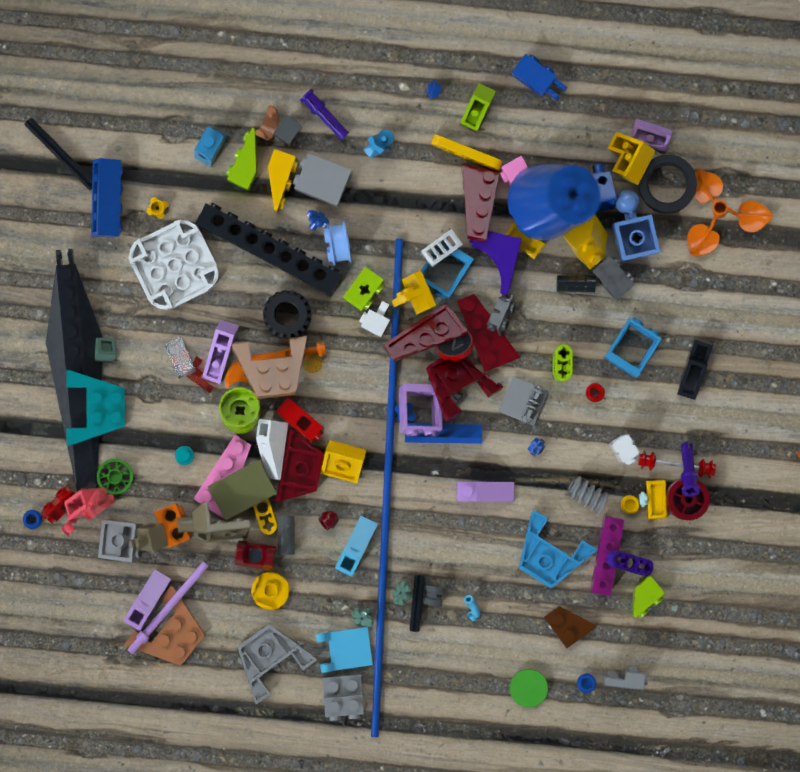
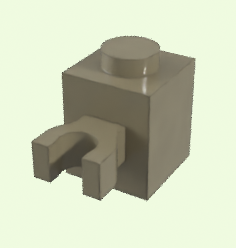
M151 522L136 528L138 537L129 540L130 548L137 546V549L141 548V551H149L151 554L161 551V548L168 546L163 523Z

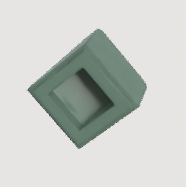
M97 337L95 361L113 362L117 356L115 339Z

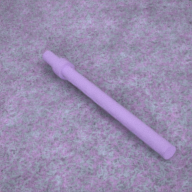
M204 561L144 631L138 633L137 639L127 649L131 654H134L143 643L145 644L148 641L149 635L209 567Z

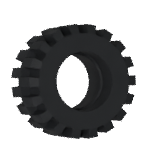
M282 290L268 298L269 300L264 305L263 320L271 333L279 338L288 339L302 335L308 329L312 313L309 303L301 294L292 290ZM285 303L293 304L299 312L298 320L290 326L280 324L276 318L278 307Z

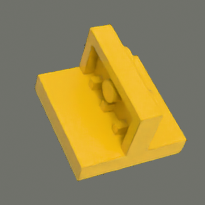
M421 270L402 279L405 290L397 293V298L391 300L394 307L411 301L416 315L436 306Z
M329 440L320 474L357 484L366 449Z

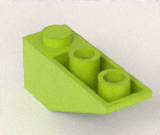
M252 128L251 131L247 130L243 138L245 143L242 149L238 148L234 157L236 162L234 166H229L226 173L229 182L247 191L250 190L257 176L255 128Z

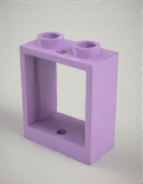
M403 383L400 386V433H406V436L425 434L426 437H434L442 430V411L432 385ZM407 396L431 397L432 426H407Z

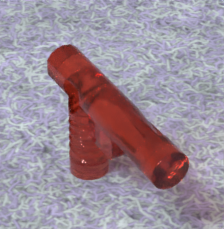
M196 356L192 362L195 371L191 373V376L188 374L185 376L211 393L214 387L201 378L203 372L198 369V365L203 360Z

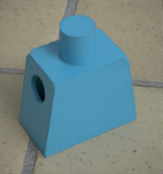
M208 126L194 150V158L212 167L229 135L213 126Z

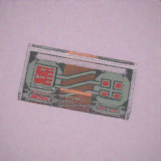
M181 336L164 343V347L179 379L196 371Z

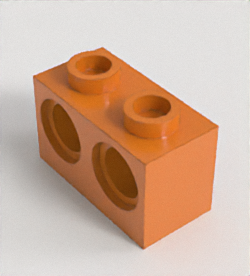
M178 503L154 512L158 523H163L169 548L192 538L191 534L193 532L191 531L183 532L184 534L181 539H177L174 536V530L177 528V518L186 516L182 505L179 506ZM169 510H173L176 513L174 521H169L166 517Z

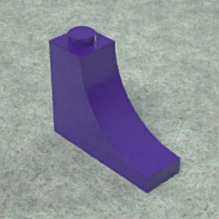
M488 231L486 243L470 240V243H473V248L483 251L495 262L501 277L500 293L508 295L522 239Z

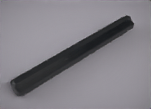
M29 118L25 122V126L91 191L92 178L33 118Z

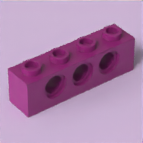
M603 516L590 587L591 593L611 596L616 568L610 567L607 564L606 557L611 550L619 551L624 525L623 519Z

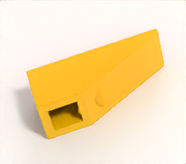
M274 149L268 165L274 210L278 213L279 208L283 209L286 198L283 197L285 191L290 190L292 184L290 177L292 173L296 172L299 162H296V156Z

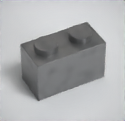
M609 256L591 273L596 276L601 285L617 301L635 285L633 283L634 278L629 272L624 273L620 268L622 264L617 258L614 257L612 259Z

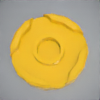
M272 571L259 575L253 582L251 589L255 603L267 610H274L284 605L290 592L289 584L285 577L278 572Z

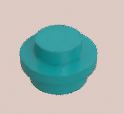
M181 446L175 452V459L181 465H188L194 459V452L188 446Z

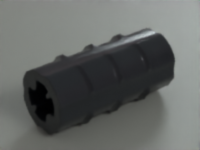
M557 275V292H595L596 276Z

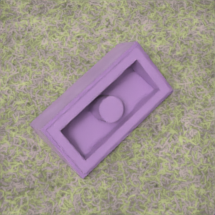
M636 119L630 137L645 142L651 148L666 152L672 130Z

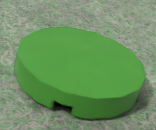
M524 669L512 677L510 693L517 704L523 707H535L546 698L548 684L545 677L539 671Z

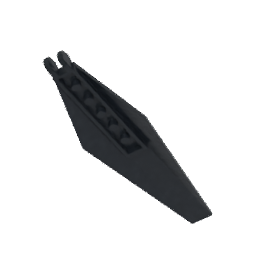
M68 249L69 264L63 265L61 250H56L57 265L46 337V347L65 437L66 428H86V388H66V370L102 381V362L95 361L96 338H103L75 264L73 249ZM99 436L67 446L77 492L82 489L97 488Z

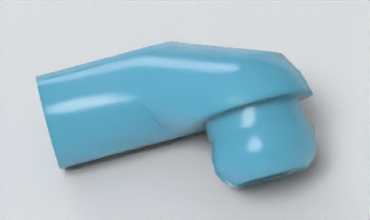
M467 595L464 598V602L471 609L467 616L472 621H475L480 617L481 613L477 601L471 595Z

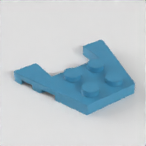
M533 509L518 568L552 589L571 571L593 555L597 549L582 540L573 555H567L538 536L548 518Z

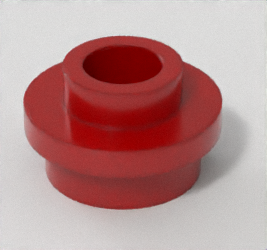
M593 383L587 387L586 397L591 402H599L604 398L605 390L602 385ZM593 389L598 390L599 394L597 396L592 395Z

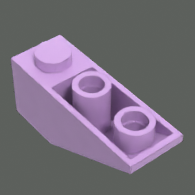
M154 570L123 621L139 631L142 630L171 578Z

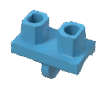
M382 130L379 134L373 135L368 139L370 144L363 150L370 158L388 152L392 148L390 145L394 142V134L390 130Z

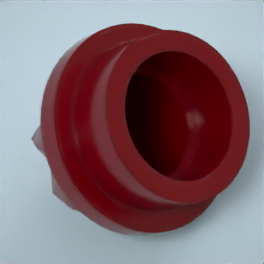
M326 511L321 513V517L318 520L324 529L329 530L330 528H335V525L338 523V515L333 511Z

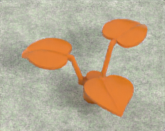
M700 168L696 170L697 187L694 199L701 204L711 200L713 202L712 212L714 216L709 228L704 224H697L689 230L687 243L690 255L704 256L717 248L720 236L717 232L712 231L716 219L725 217L727 212L740 217V227L750 233L761 230L773 219L769 209L755 201L742 203L739 207L740 213L728 208L724 200L714 199L722 194V180L714 173Z

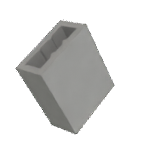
M308 153V156H304L301 161L300 167H302L300 175L296 174L293 185H295V191L338 208L352 170Z

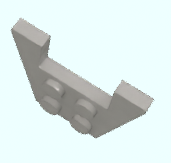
M270 624L263 627L237 647L256 704L271 694L259 677L286 657L292 655L302 670L317 661L315 656Z

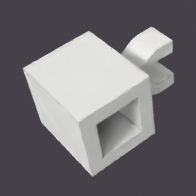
M382 301L377 313L370 309L368 313L364 312L359 321L362 323L361 328L382 337L390 322L389 319L383 317L389 304Z

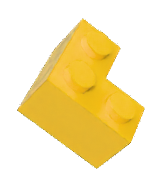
M618 132L614 134L607 148L619 157L612 171L622 179L636 185L639 184L656 152L645 142Z

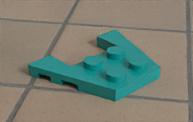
M66 370V388H86V428H66L67 446L125 427V388Z

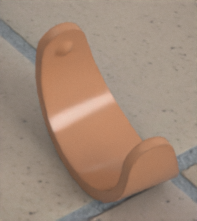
M268 106L262 125L255 132L256 136L267 141L272 140L274 137L273 133L278 128L279 122L276 107Z

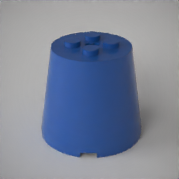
M531 165L517 174L511 183L508 193L509 213L513 216L517 228L526 236L542 241L558 238L585 223L594 216L600 204V189L595 177L585 168L576 165Z

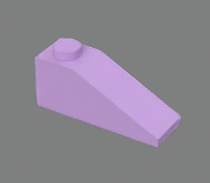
M220 320L214 333L202 376L203 379L218 384L221 383L239 325Z
M457 481V501H514V482Z

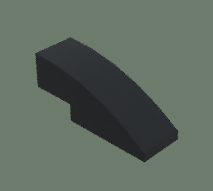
M694 336L677 395L696 400L713 348V341Z

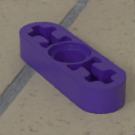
M611 550L606 557L607 564L610 567L642 576H649L653 571L654 566L651 560L626 552ZM615 558H621V561H615ZM632 558V566L628 568V561ZM642 564L645 568H639V565Z

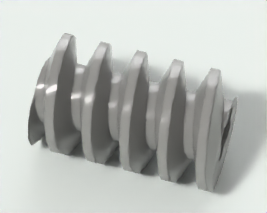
M577 477L568 487L565 496L571 492L572 500L576 496L578 497L577 503L584 500L585 508L591 504L590 511H594L597 508L598 515L607 502L608 493L605 492L601 495L602 489L598 488L594 491V484L588 487L587 480L581 483L582 477Z

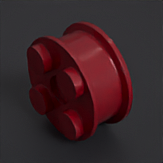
M681 479L674 481L669 486L666 492L667 508L673 516L690 521L698 519L705 514L710 504V495L702 482L697 480L700 491L697 495L690 496L688 503L685 501L686 496L682 493L683 481Z

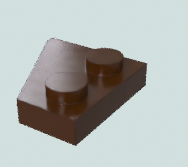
M558 606L544 616L566 649L596 628L595 624L561 606Z

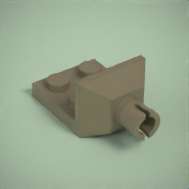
M204 502L192 512V516L177 518L178 533L191 531L195 537L207 543L248 538L250 522L249 520L238 518L234 519L233 522L225 523V521L220 520L211 524L208 502Z

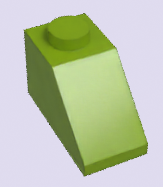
M479 83L460 124L478 131L496 91Z

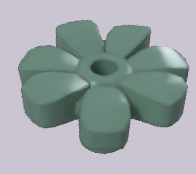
M401 581L396 585V590H393L394 604L404 606L406 601L413 598V593L410 592L411 587L407 586V582Z
M366 606L363 611L355 608L351 613L352 617H354L353 621L356 624L361 622V625L364 627H372L374 617L369 615L372 611L371 608Z

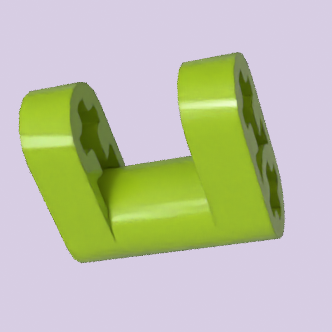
M566 344L556 347L552 354L553 378L558 382H564L571 378L573 352L571 347ZM562 350L566 353L564 357L559 355V352ZM567 361V364L563 365V371L567 374L562 378V375L558 374V371L562 369V364L558 365V363Z

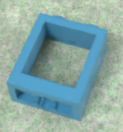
M444 241L440 242L446 249V251H448L449 247L446 245V243ZM437 245V246L435 247V249H436V250L438 251V253H439L440 248H439L438 245ZM459 249L450 255L465 265L448 292L425 278L428 287L435 290L434 294L443 300L445 297L448 299L451 297L473 261L472 257ZM432 252L431 256L435 259L436 255ZM428 262L425 263L421 270L423 276L430 267Z
M635 317L633 320L627 319L603 358L634 378H638L662 338L659 337L660 333L652 328L648 330L643 327L644 323ZM629 326L653 340L637 368L613 353Z

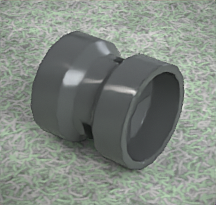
M426 584L427 595L424 597L423 604L442 607L443 601L441 598L445 587Z

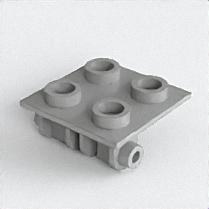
M513 376L498 412L534 426L548 390Z

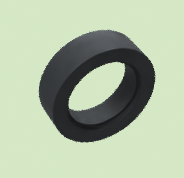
M657 156L650 161L639 182L640 196L644 203L656 212L664 214L678 212L685 208L694 197L697 187L696 174L691 165L679 156ZM673 166L684 174L687 186L685 193L680 199L665 203L653 197L649 190L648 182L651 174L657 168Z

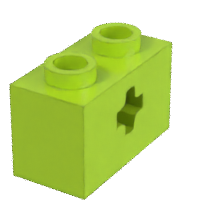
M364 267L343 296V299L361 312L364 309L368 310L374 302L371 298L375 293L379 295L384 288L382 284L384 279L367 267ZM369 286L368 291L370 293L362 295L360 288Z

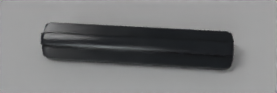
M415 575L409 628L412 632L420 631L425 576Z

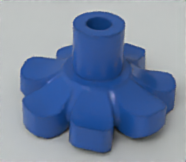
M309 210L307 212V216L310 217L308 220L311 222L309 227L312 230H316L317 227L321 226L326 228L327 223L329 224V220L324 217L325 214L320 211L318 213L316 210Z

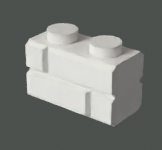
M621 435L610 442L609 447L612 452L616 453L615 456L619 462L629 465L638 459L639 451L635 445H632L633 441L629 435Z

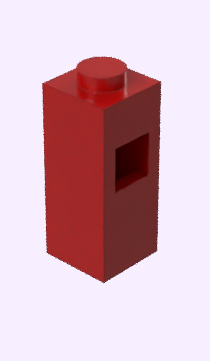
M289 397L276 411L311 442L314 439L318 441L324 434L322 431L324 427Z

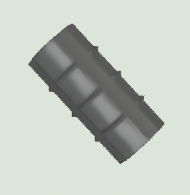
M277 516L278 555H294L296 545L294 516Z

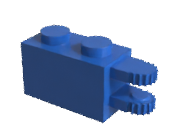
M525 54L512 71L511 76L540 97L546 93L558 101L560 96L549 88L550 85L554 84L563 91L567 87L556 79L553 69L548 66L543 67L538 63L539 60L535 56Z

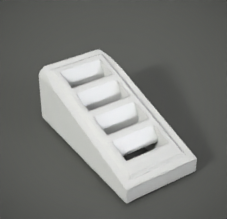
M451 229L424 248L421 254L430 266L434 267L463 244ZM448 236L455 242L456 245L454 247L448 241ZM444 241L446 245L449 247V250L446 251V249L440 242ZM438 245L444 254L440 255L435 246ZM432 250L437 259L434 260L428 251Z

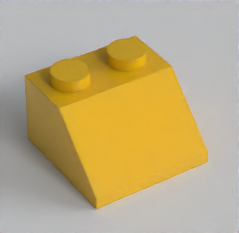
M595 214L591 219L572 229L564 236L577 258L590 270L605 257L608 234Z

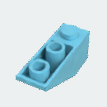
M360 516L335 569L351 577L353 576L378 525L377 523Z

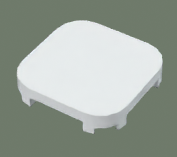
M174 221V223L136 240L130 249V264L140 281L147 299L159 309L169 310L176 308L210 291L218 282V266L201 231L190 221Z

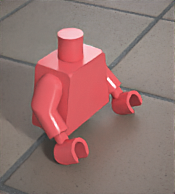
M105 488L82 489L64 502L68 514V522L62 527V531L69 536L76 529L72 523L75 524L79 518L86 517L88 521L94 518L97 514L114 504V496L107 494Z

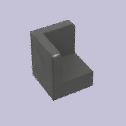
M286 115L273 134L290 147L302 126Z

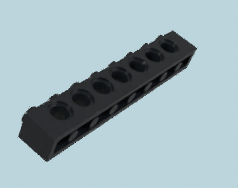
M205 203L195 222L197 226L332 296L342 277L339 274V269L331 265L329 268L322 265V260L314 256L312 259L305 256V251L297 247L295 250L288 247V242L280 238L278 241L271 238V233L263 229L261 232L254 229V224L246 220L244 223L237 220V215L231 212L227 214L222 212V208L214 203H211V205ZM223 217V225L215 226V218ZM235 225L241 227V232L238 235L231 234V228ZM252 234L258 236V241L255 244L248 243V237ZM268 243L275 245V250L272 253H266L264 250ZM283 253H291L292 259L289 262H283L281 260ZM300 262H308L309 268L306 271H300L298 269ZM318 270L325 271L326 277L323 280L315 278V273Z

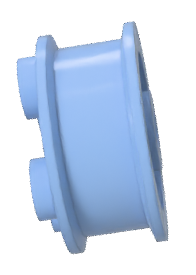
M345 221L342 224L333 226L327 223V228H324L325 242L330 244V247H327L329 262L333 261V265H336V262L346 260L352 263Z

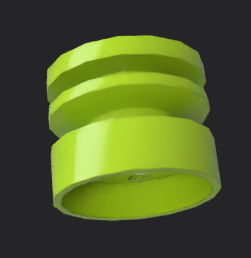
M243 387L232 388L221 397L219 411L221 420L227 429L241 434L248 433L258 425V420L261 417L259 400L252 391ZM237 411H244V415L237 414Z

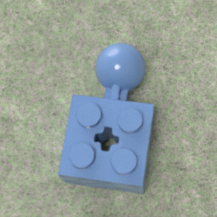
M630 189L620 191L616 195L615 206L621 213H624L626 221L617 222L612 225L620 262L660 253L652 215L637 218L635 211L639 206L638 195ZM634 234H636V237H640L638 243L632 241Z

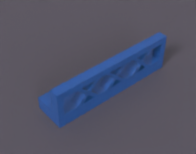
M407 423V426H432V424ZM442 424V430L434 437H426L425 434L406 436L405 433V442L482 444V424Z

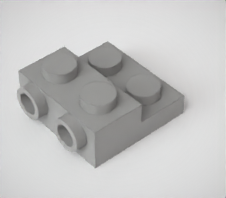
M102 520L98 558L139 562V559L143 557L144 551H141V548L137 549V546L130 548L129 540L138 537L136 528L143 526V524Z
M627 666V669L622 668L621 674L614 671H607V674H602L601 682L606 686L644 690V685L648 684V674L641 671L637 666Z
M361 674L323 677L325 717H329L330 721L341 720V716H349V719L360 718V715L364 714Z

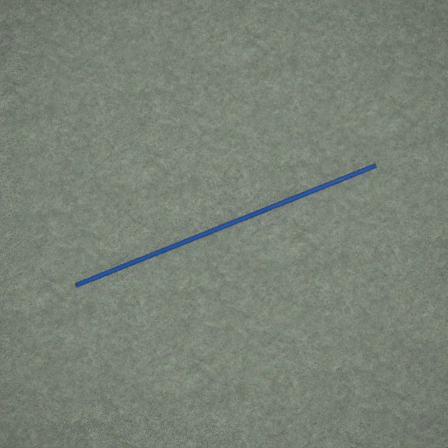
M399 238L396 239L393 299L397 298L396 294L401 292L403 239ZM392 305L391 339L399 334L400 305L397 307ZM391 357L389 365L371 737H379L397 378V361L394 362Z

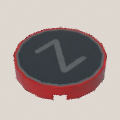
M468 332L467 335L436 346V350L442 359L458 361L464 359L472 352L474 340L471 333Z

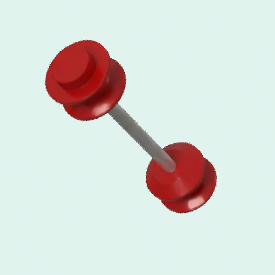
M645 450L643 454H639L638 465H641V469L644 466H648L650 471L655 467V464L683 467L682 463L656 460L654 452L646 455ZM702 459L698 466L694 465L695 469L698 470L700 478L704 474L708 475L709 479L711 475H715L716 464H713V460L710 463H705V460Z

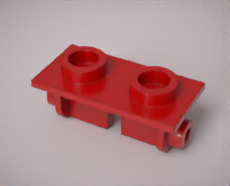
M68 485L65 488L59 489L54 500L46 503L41 512L43 518H47L51 524L57 522L65 514V511L61 509L62 506L65 507L64 502L76 493L71 491Z

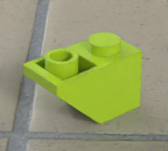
M650 575L634 586L631 614L635 618L638 616L640 618L649 612L647 608L652 604H659L664 599L662 596L665 592Z

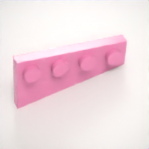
M234 435L194 497V500L200 504L208 502L209 510L223 519L225 518L208 486L244 468L251 444Z

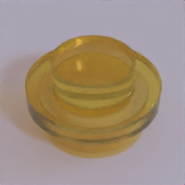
M316 354L307 355L303 361L304 369L309 373L318 372L322 367L321 358Z

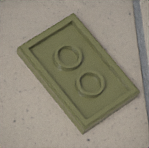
M260 460L208 486L225 520L277 494Z

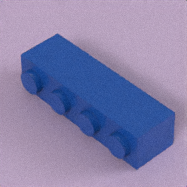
M104 158L93 160L91 237L115 238L119 237L122 231L120 195L123 192L121 184L123 166L121 165V160Z

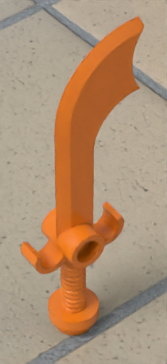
M320 341L316 342L317 346L305 348L303 356L318 353L319 357H322L323 354H326L325 344L320 343ZM290 348L252 355L251 361L291 357ZM238 360L230 366L226 373V388L237 382L248 383Z

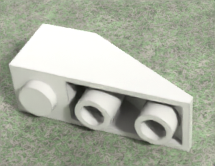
M259 419L256 440L263 468L269 478L281 480L288 423Z

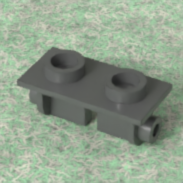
M505 294L498 298L494 310L500 313L492 312L487 322V329L490 331L497 329L499 336H501L503 330L506 331L509 325V316L515 312L517 304L513 295H511L510 299Z

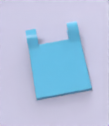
M368 627L316 633L318 642L328 641L331 663L320 664L322 673L373 665Z

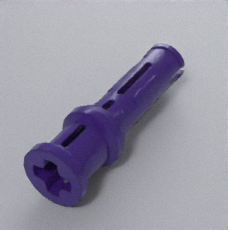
M310 89L300 101L304 102L311 109L312 114H317L341 141L349 134V131L325 107V102L321 101L313 93L314 90Z
M685 442L681 445L683 473L681 474V480L683 481L682 493L685 496H695L699 493L700 489L697 485L698 473L695 471L693 444L689 443L688 448V442Z

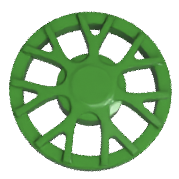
M109 459L102 463L97 471V482L100 488H105L109 494L116 495L125 492L133 481L131 467L121 459ZM110 462H116V469H111ZM122 464L127 467L124 472L118 470ZM103 467L109 470L107 475L101 472ZM123 474H130V480H123ZM107 477L109 482L102 485L100 479ZM123 482L126 487L120 490L117 485L118 483ZM110 483L115 484L114 491L108 490Z

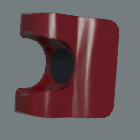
M239 540L235 553V565L273 571L277 546Z

